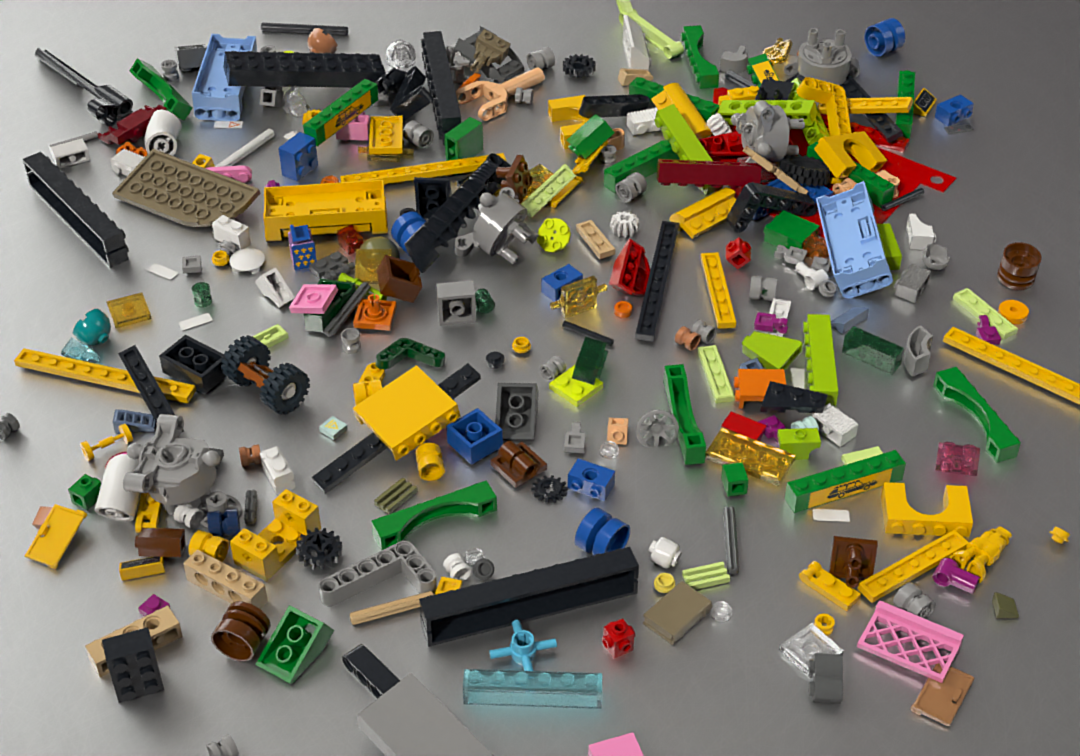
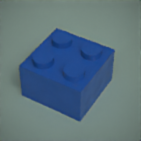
M299 132L278 148L281 172L285 177L298 182L318 166L314 137Z
M479 408L446 426L447 443L471 465L500 449L503 445V430Z

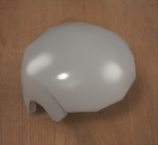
M929 244L923 252L922 260L931 270L939 271L947 267L950 257H947V249L943 246Z

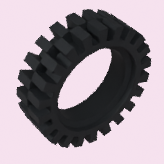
M799 154L797 156H784L779 166L780 170L796 182H799V184L806 183V185L812 184L813 186L829 184L832 173L821 159L809 158L806 155L801 156Z

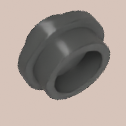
M479 559L473 565V573L478 579L487 580L494 574V565L489 559Z

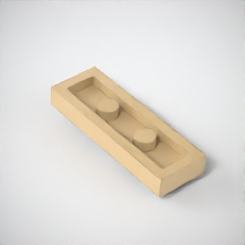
M592 220L576 224V231L599 259L615 255V248Z

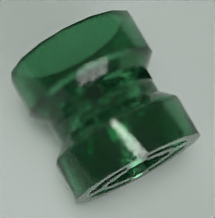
M199 282L192 286L194 304L197 307H207L212 303L211 290L208 283Z
M478 289L475 291V302L479 312L482 314L490 313L495 308V302L488 290Z

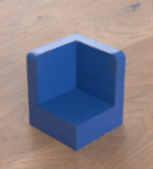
M290 225L293 244L311 241L308 225L297 227Z

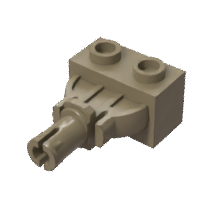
M484 29L477 37L474 54L475 61L470 66V70L478 73L482 66H489L491 63L501 65L508 55L511 43Z

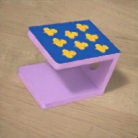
M310 228L308 230L311 241L293 244L291 233L288 232L294 270L309 268L310 264L317 261L315 243L312 241Z

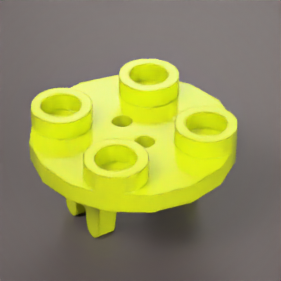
M548 218L539 228V236L536 240L545 251L551 253L560 252L566 248L570 241V228L561 219Z

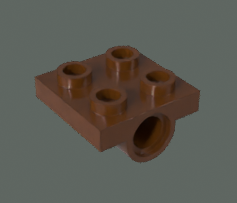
M513 441L505 442L500 447L498 455L490 459L491 466L515 488L547 470V463L523 442L517 445Z

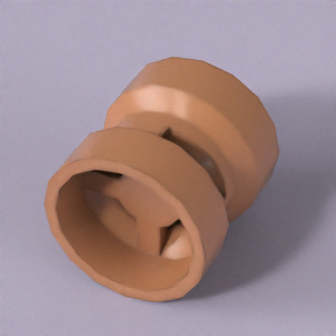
M685 326L681 327L675 335V342L679 345H685V348L690 351L695 350L701 340V336L698 333L691 332Z
M259 444L253 445L251 448L239 447L242 467L248 466L251 463L261 464Z

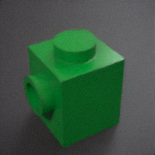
M743 462L722 465L721 480L726 495L747 494L749 479Z
M84 474L68 489L72 503L88 511L97 502L101 481Z

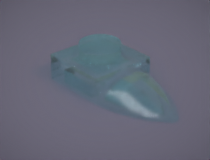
M72 337L61 352V355L67 358L90 363L101 362L98 354L91 347Z

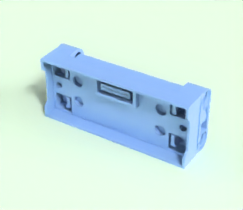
M211 34L192 91L194 115L196 118L214 121H238L240 119L242 97L246 86H228L223 68L225 51L257 52L256 36H247L245 39L223 38L220 34Z
M865 182L857 183L853 189L830 197L825 195L817 197L816 202L833 274L844 298H854L889 286L893 282V277L886 259L874 215L872 200Z

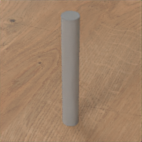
M97 131L89 134H85L79 137H75L72 139H68L62 142L49 145V147L78 140L81 138L85 142L88 140L98 138Z

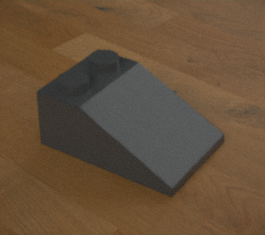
M205 44L174 47L179 69L191 71L192 68L198 67V70H200L207 49Z
M498 383L495 423L503 430V440L534 441L539 397L537 383Z

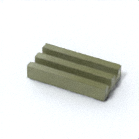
M401 478L374 500V505L389 515L418 492V488L415 485L412 486L411 482H406L405 478Z

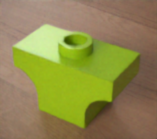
M818 428L778 429L780 449L787 451L788 460L809 459L810 452L821 446Z

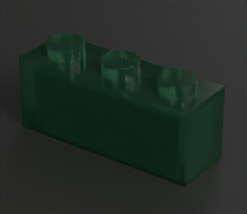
M853 326L844 336L842 353L893 375L902 363L904 348Z
M585 337L575 364L572 379L594 385L596 378L600 379L608 355V351L605 350L607 343Z

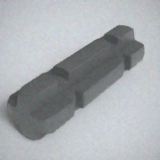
M247 490L244 520L246 525H254L256 523L257 491Z

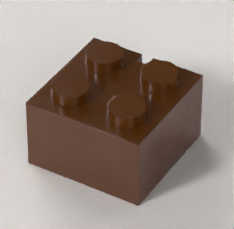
M385 255L376 270L380 294L414 303L422 289L419 269L413 262Z

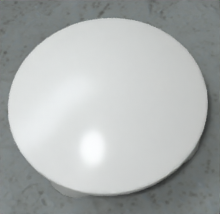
M245 248L233 253L229 262L234 272L250 271L256 273L260 271V266L263 265L265 256L258 249Z

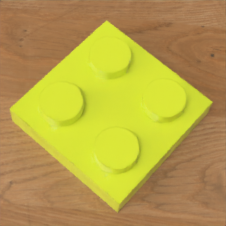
M575 364L551 381L549 389L578 407L603 389V382Z

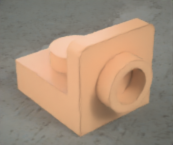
M609 417L607 443L626 445L628 418Z

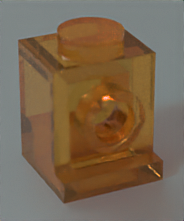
M813 232L804 241L803 249L808 250L807 257L812 259L814 257H829L826 240L817 237L816 233Z

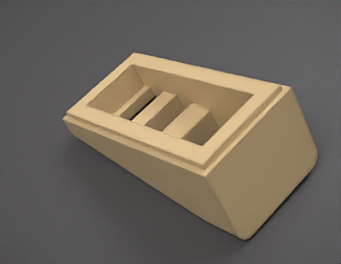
M621 68L618 81L622 86H627L637 77L648 81L653 80L654 77L646 69Z

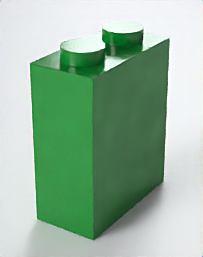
M595 114L566 141L570 144L568 148L578 157L582 156L586 159L615 132L604 119Z
M469 117L445 134L446 161L471 158L483 150V123Z
M783 210L774 217L771 223L765 226L763 231L765 234L764 241L776 247L783 245L787 249H790L792 246L807 250L818 239L820 226Z

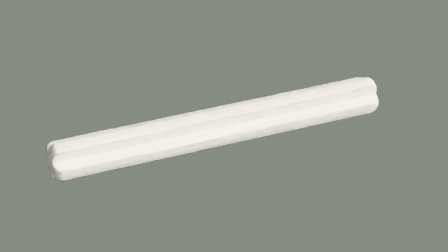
M267 129L215 165V167L233 166L275 136L274 130Z

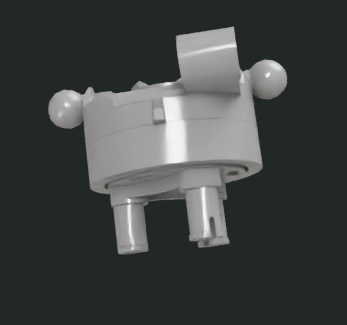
M811 28L808 31V41L800 46L798 56L789 55L784 58L785 74L794 75L799 73L804 77H811L837 85L843 84L848 74L853 78L857 77L860 69L859 61L856 58H851L852 53L844 44L846 31L843 29L836 30L835 40L817 39L818 29Z
M764 100L758 101L754 106L749 107L746 113H735L732 115L731 122L736 126V131L741 134L743 148L748 146L769 162H779L785 155H798V145H788L789 131L791 129H804L805 122H803V118L790 119L780 106L768 104ZM750 156L745 161L748 163H757Z
M509 187L502 188L497 197L490 193H483L480 196L478 219L473 226V232L458 236L455 239L454 252L457 256L465 257L474 247L476 249L479 247L489 256L499 254L514 265L518 261L519 256L508 248V244L515 237L522 241L523 244L527 241L533 244L539 235L527 227V224L524 222L527 209L519 204L518 199H514L515 193L513 189Z
M160 414L157 419L155 436L151 443L147 442L144 447L138 443H131L127 447V455L132 459H138L139 464L135 470L125 474L123 479L124 490L138 493L149 492L155 501L164 505L165 511L169 515H174L177 505L189 503L198 498L201 499L203 505H207L206 497L211 493L210 488L215 482V466L220 462V455L216 451H210L205 440L179 438L184 427L182 416Z

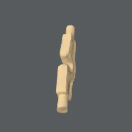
M748 146L744 148V153L766 170L775 174L778 179L795 191L807 194L808 190Z

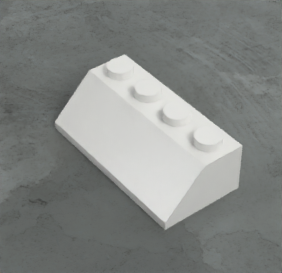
M624 15L623 44L629 69H646L649 71L652 61L651 57H649L645 33H642L641 27L628 15Z

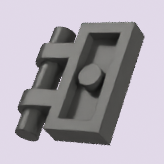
M339 251L309 265V270L317 278L336 280L341 273L348 274L352 269H355V264L353 262L349 263L348 259Z

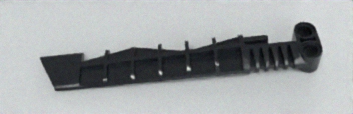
M489 154L481 166L404 243L409 256L421 273H424L440 256L435 248L440 245L446 248L449 247L448 241L458 237L460 228L467 227L464 218L474 219L476 217L473 209L479 210L480 196L483 193L493 195L498 190L497 183L501 185L502 180H506V178H497L496 169L497 167H511V165L497 154ZM490 179H493L495 181L494 183H490L488 186H486V183Z

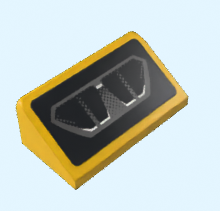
M923 88L914 100L913 113L926 117L937 99Z
M148 557L121 562L119 564L121 580L165 573L163 557Z

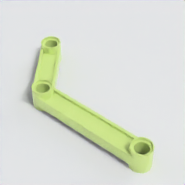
M616 0L620 11L619 21L622 25L624 15H628L641 27L642 33H645V39L663 51L666 58L671 59L683 54L684 48L682 43L673 41L640 17L637 11L632 8L630 0Z

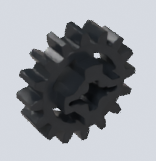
M570 55L569 58H565V61H563V72L566 75L569 74V77H589V74L593 75V72L596 71V62L593 61V58H589L588 55Z
M316 527L315 532L307 530V535L301 534L300 540L296 542V555H298L299 562L304 561L305 567L312 565V570H315L316 566H320V569L323 570L324 565L331 568L332 562L338 563V557L342 556L340 536H334L333 530L327 533L326 528L319 531Z

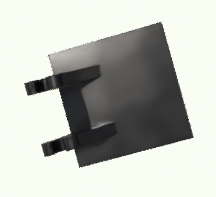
M763 79L755 100H789L794 82Z

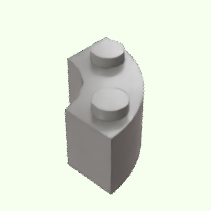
M921 325L909 334L904 354L905 368L912 377L927 371L931 356L930 349L933 335Z

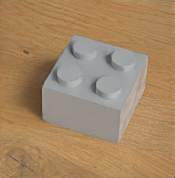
M473 280L436 284L440 326L476 322Z

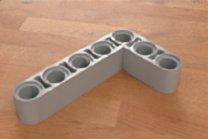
M401 541L321 580L319 583L320 598L323 605L334 606L401 572L419 594L432 591L435 594L437 589L436 573L411 542Z

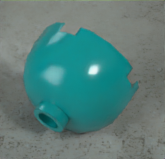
M93 309L85 314L87 318L83 321L80 319L76 323L72 332L78 341L89 346L105 343L109 338L111 323L107 315L100 309Z

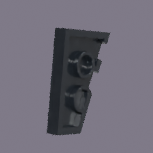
M770 381L760 412L778 410V413H785L786 410H796L799 413H823L828 394Z

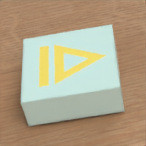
M334 416L319 426L320 432L332 440H335L348 430L347 424Z

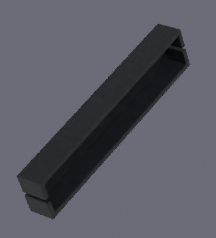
M423 32V39H421L422 61L429 93L434 97L431 104L439 140L442 139L443 146H445V134L461 124V114L442 32Z
M225 51L223 65L228 86L353 88L364 79L375 83L383 74H386L378 54Z
M40 151L22 159L25 171L27 172L29 186L109 268L129 260V249L124 240L126 238L124 231L119 229L116 223L110 220L107 214L102 212L98 205L94 204L90 197L83 193L80 187L77 188L73 180H69L66 174L61 172L48 156H45Z
M626 547L420 598L421 627L427 645L430 647L512 626L514 620H520L521 623L637 594L639 564L631 548Z

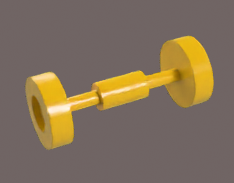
M125 423L120 425L119 435L115 437L110 436L98 441L99 444L90 447L87 441L81 442L80 447L87 461L94 459L93 450L100 447L101 449L114 444L120 438H123L126 444L133 442L128 426Z

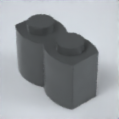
M814 653L813 659H809L808 672L812 673L813 682H809L808 685L809 696H812L813 702L841 704L843 700L842 655Z

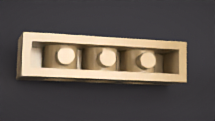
M198 549L183 563L188 581L229 603L243 601L261 609L268 602L265 584Z
M169 606L156 610L127 626L85 645L89 660L99 677L110 673L103 649V639L148 627L155 651L183 637L180 623Z

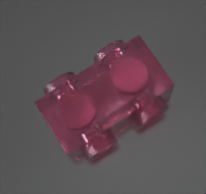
M939 442L935 471L977 476L980 448L970 444L962 446L955 445L953 442Z

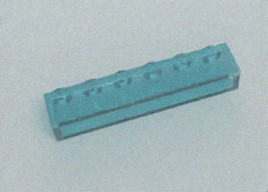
M464 669L463 703L466 705L601 709L602 673Z

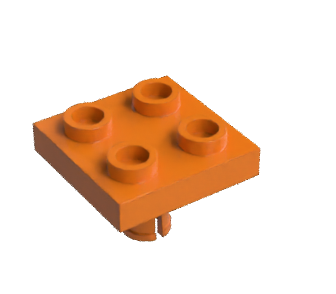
M374 294L369 295L368 299H362L353 321L354 328L390 331L397 307L396 301L380 300L377 294H375V300Z

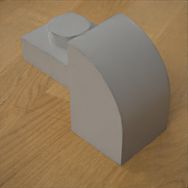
M740 45L737 53L724 51L720 59L719 72L726 73L728 70L736 74L744 72L748 63L746 46Z
M265 87V89H261L259 105L278 107L284 95L282 87Z

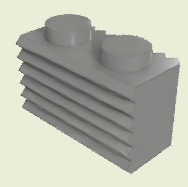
M911 264L908 269L903 270L901 279L896 280L894 284V289H896L895 296L916 303L929 284L931 271Z

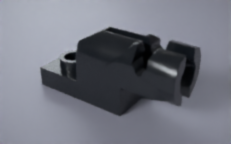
M392 68L386 74H383L375 81L378 93L383 92V95L389 92L397 94L407 72Z

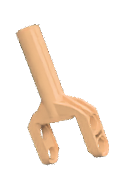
M537 67L501 84L489 81H475L455 91L458 104H466L484 95L490 102L481 106L478 111V117L483 121H488L507 111L508 97L515 95L517 87L526 90L543 82L545 76L543 71Z

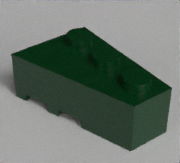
M320 278L317 285H336L338 292L324 314L303 313L305 330L324 333L325 328L356 291L355 283Z

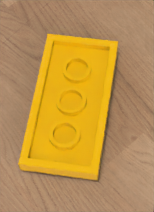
M370 116L369 154H401L403 151V116Z

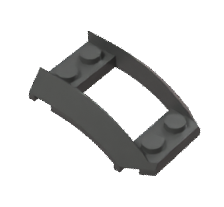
M480 26V31L465 40L459 38L454 47V52L459 51L463 54V57L474 63L475 43L477 37L485 28ZM509 48L508 56L511 58L510 62L498 69L491 63L489 66H482L480 70L487 78L503 83L523 72L524 66L515 52Z

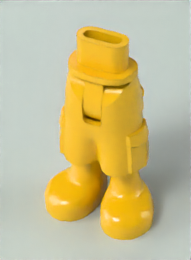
M1001 526L996 529H990L980 537L970 541L966 545V550L956 551L949 558L954 560L960 569L967 567V572L979 576V583H981L986 577L985 566H990L999 559L1001 552L1009 544L1012 534Z

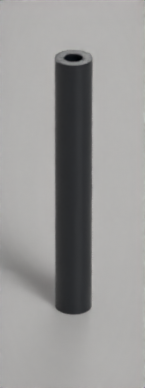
M919 188L883 204V211L924 194V189Z
M566 320L562 324L563 328L606 345L612 346L614 343V339Z

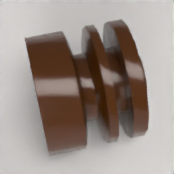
M1023 242L1007 245L1004 248L998 269V280L1002 285L1013 290L1030 288L1035 282L1042 259L1041 253L1034 246Z
M235 601L230 604L222 620L211 635L212 643L223 655L233 660L249 661L253 658L260 646V642L263 641L271 627L270 620L258 607L247 602Z

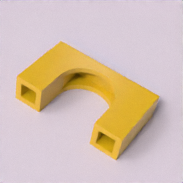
M585 95L548 100V115L552 122L564 120H578L582 122L580 124L560 127V141L564 149H569L568 146L570 145L566 140L590 119L579 114L583 97H586Z
M865 131L824 136L819 139L818 144L814 148L836 179L848 177L857 166L847 152L854 156L863 167L872 172H878L887 162V159Z
M883 483L881 502L885 533L944 536L955 529L962 537H970L973 519L967 486L946 485L943 496L944 511L935 515H927L917 512L908 504L905 483Z

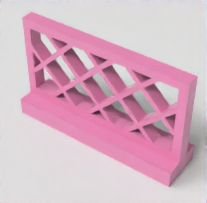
M879 600L871 620L857 643V647L943 683L956 655L962 647L964 635ZM879 621L886 624L888 628L877 630L875 623ZM903 631L908 634V637L898 639L895 632ZM891 633L894 640L883 642L880 635ZM876 636L879 644L870 645L865 641L867 638ZM922 639L929 642L930 645L920 648L916 640ZM912 642L915 649L904 651L901 644ZM897 645L900 653L892 654L888 652V647ZM938 649H946L951 651V654L941 657ZM933 651L936 658L926 660L923 653ZM918 654L921 662L913 663L909 661L908 657ZM939 663L942 668L941 674L932 671L929 666Z

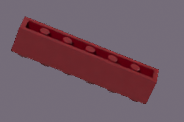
M658 159L657 181L664 186L678 183V186L694 184L696 187L711 185L712 187L720 188L722 185H728L729 188H738V186H745L750 182L760 184L762 166L758 163Z

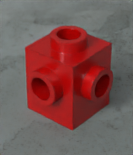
M740 237L730 241L726 246V260L738 270L751 261L750 244L747 241L744 242Z
M623 618L612 621L603 628L602 643L614 659L633 651L635 631Z

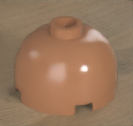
M314 28L307 40L310 52L334 54L338 49L336 48L338 45L335 39L328 33L327 35L322 33L324 30Z

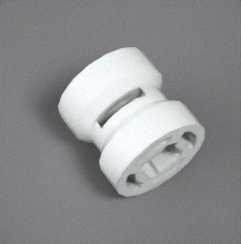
M185 503L178 505L175 509L174 520L179 523H185L187 527L195 529L200 525L198 520L201 521L204 514L202 510L192 508L190 504Z
M460 553L451 554L443 563L452 579L465 582L472 574L471 568L465 563V559Z

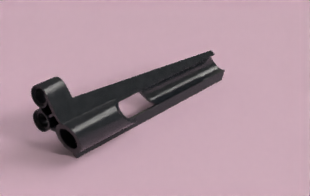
M37 48L35 52L36 58L77 87H83L98 98L90 100L87 105L88 111L100 122L108 127H112L117 123L118 116L124 117L133 112L132 100L111 85H95L47 50L43 51Z

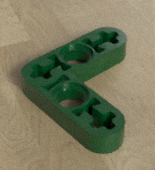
M400 338L376 355L375 365L379 369H390L408 356L430 366L441 367L445 364V353L414 340Z

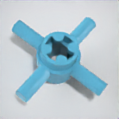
M514 620L512 622L514 634L510 647L489 650L490 659L512 656L516 663L523 665L526 678H533L535 674L531 661H533L536 651L557 647V642L555 638L535 642L531 632L522 630L520 620Z

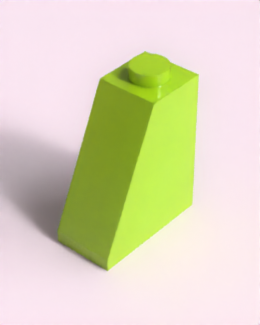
M756 331L750 336L747 335L742 341V353L750 359L757 358L765 369H784L785 371L802 352V342L799 340Z

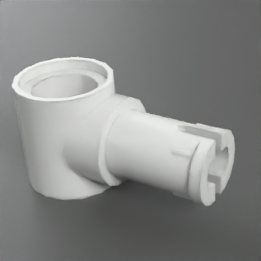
M799 262L795 267V271L804 277L805 285L809 290L819 288V284L822 281L829 280L827 273L823 269L816 271L806 266L803 262Z

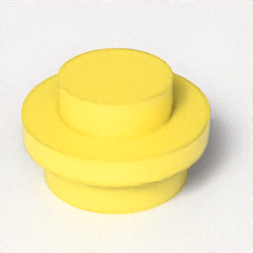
M660 573L654 580V588L660 593H668L675 587V580L669 573Z

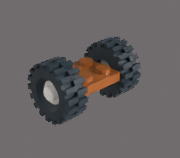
M250 335L242 336L240 340H234V345L230 344L228 346L230 349L224 353L226 357L222 358L221 362L224 364L221 365V369H223V374L239 386H249V383L254 384L256 382V386L262 391L260 393L261 401L280 415L282 413L286 415L288 411L290 413L293 412L294 407L298 408L300 406L299 403L301 401L304 402L305 398L303 397L308 395L309 392L307 388H310L308 383L310 379L302 370L290 363H285V365L282 363L279 364V368L270 369L268 363L271 360V356H269L271 354L270 350H268L265 344Z

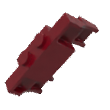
M160 104L157 107L145 105V109L141 108L117 122L118 129L108 127L109 131L104 134L98 133V139L107 144L116 143L120 145L127 140L133 143L145 136L147 126L154 112L157 110L167 111V109Z

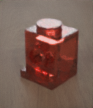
M353 225L337 230L338 244L349 255L359 251L364 243L363 237L354 229Z

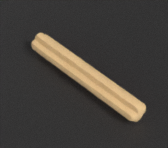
M432 591L354 611L350 613V621L352 625H357L419 608L420 598L434 594Z

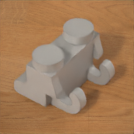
M456 55L453 59L454 66H451V63H449L450 70H454L453 84L458 83V85H462L469 78V76H466V79L464 78V66L469 67L470 61L464 60L461 55Z

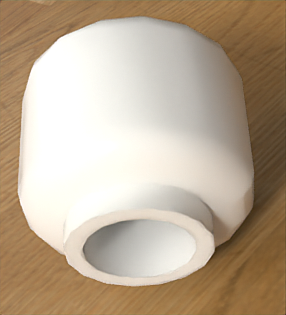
M662 537L658 541L654 540L648 550L651 552V561L665 569L671 566L675 567L682 554L679 551L680 546L666 537Z

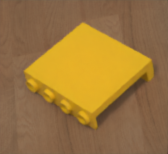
M417 365L353 407L357 421L361 425L365 423L392 451L396 461L461 417L457 403Z

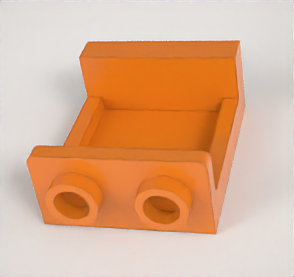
M738 369L737 377H734V388H737L735 390V401H738L739 409H743L745 401H763L770 381L786 385L784 369Z

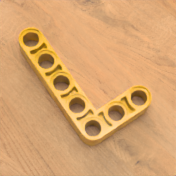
M805 77L796 92L803 99L815 100V102L826 104L830 136L851 133L844 88L837 84Z

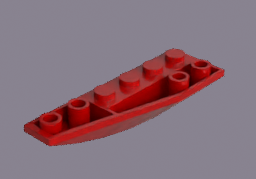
M737 131L698 139L709 156L747 155L743 152L741 134ZM789 136L788 145H794Z

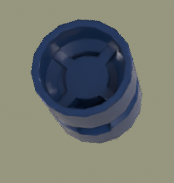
M237 508L225 509L224 513H221L219 510L207 512L208 530L213 536L223 537L224 534L236 536L240 532Z

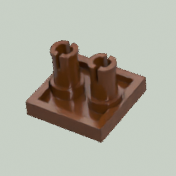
M517 155L511 167H497L496 175L497 178H506V180H502L501 188L509 187L513 189L515 193L514 199H518L519 203H522L530 185H532L533 178L529 173L528 164L524 156Z
M834 536L829 573L836 578L846 579L848 587H857L859 580L864 581L873 576L878 541Z

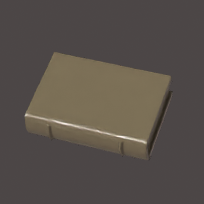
M681 581L643 614L645 618L643 625L671 645H674L702 618H705L712 610L713 605L709 599Z

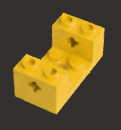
M287 489L272 501L275 519L258 535L243 528L230 541L234 564L265 582L296 554V542L300 540L301 534L307 535V530L315 532L316 527L319 530L321 529L318 506ZM277 541L283 542L282 544H276V545L273 544L274 542H277Z

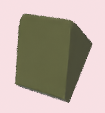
M994 592L992 605L996 618H1019L1014 599Z

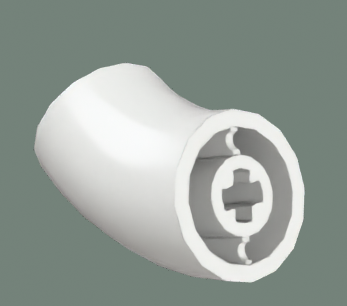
M157 110L152 115L145 132V148L148 154L152 149L171 156L176 153V140L182 125L180 120L171 112Z
M120 454L109 460L94 509L97 514L112 520H134L141 493L125 491L123 479L126 473L137 468L139 464L138 459H132L127 454Z

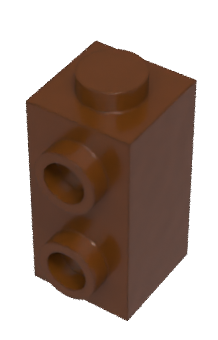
M142 528L139 535L135 537V548H138L139 556L181 557L186 549L185 529Z

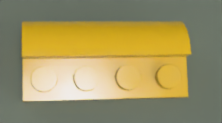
M679 83L665 85L663 87L664 90L651 99L658 110L674 104L698 139L707 138L713 134Z
M728 187L722 188L672 214L669 220L679 223V231L684 230L694 239L727 221V215L736 201L734 197L736 192Z

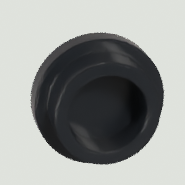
M494 351L486 356V363L493 369L500 368L505 361L504 355L500 352Z

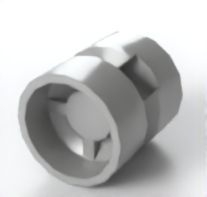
M546 47L529 53L527 55L528 67L530 70L537 67L542 70L543 68L547 69L554 66L555 56L552 50Z
M412 120L404 127L403 137L416 146L425 149L433 141L434 133L419 122Z
M634 172L616 184V194L622 201L630 202L646 191L647 182L640 173Z
M752 276L749 299L760 300V298H763L764 301L772 302L776 294L777 278L767 277L763 280L760 276Z
M912 582L902 586L893 599V603L898 608L924 619H927L933 613L936 603L926 594L922 595V590Z

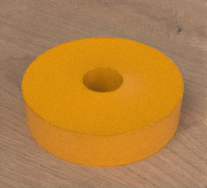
M1006 300L999 305L998 313L1012 324L1017 325L1027 320L1029 309L1020 301Z

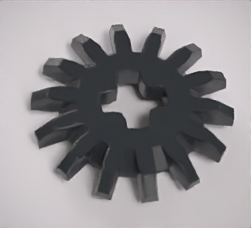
M551 475V478L543 476L544 479L542 480L536 479L538 484L533 482L532 486L535 488H531V492H534L533 497H539L538 501L545 499V503H548L549 499H551L553 503H556L555 498L563 500L561 496L567 495L565 491L568 490V487H564L566 485L565 481L560 483V477L555 479L553 475ZM553 487V491H550V493L546 492V489Z

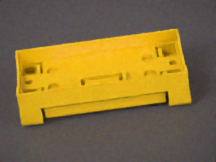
M383 180L264 187L263 219L266 242L282 241V233L283 237H288L290 225H294V227L308 225L312 235L370 231V226L372 227V235L388 234Z

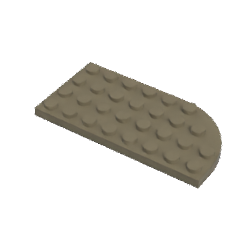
M152 149L112 192L116 199L190 227L213 226L212 223L222 215L233 219L242 214L261 194L260 190L256 187Z

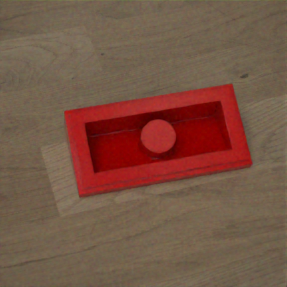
M731 411L721 427L723 430L759 444L767 425Z

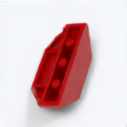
M632 239L626 242L615 260L609 285L623 294L644 297L651 270L645 256L644 247Z

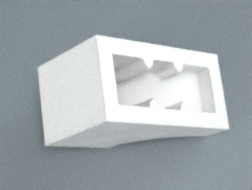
M909 214L906 225L909 248L925 250L927 245L936 242V233H933L932 226L922 223L916 214Z
M276 267L264 273L255 281L264 297L267 296L273 300L278 308L295 299Z

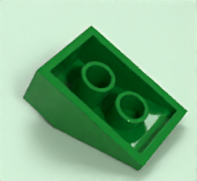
M289 605L255 665L293 684L324 650L335 630L318 619Z

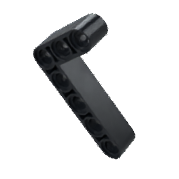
M416 66L407 72L390 108V111L395 116H403V121L429 105L434 99L423 86L426 76Z
M750 182L743 187L726 219L734 232L741 233L748 227L759 206L778 211L784 210L806 217L813 216L817 212L818 206L807 194Z

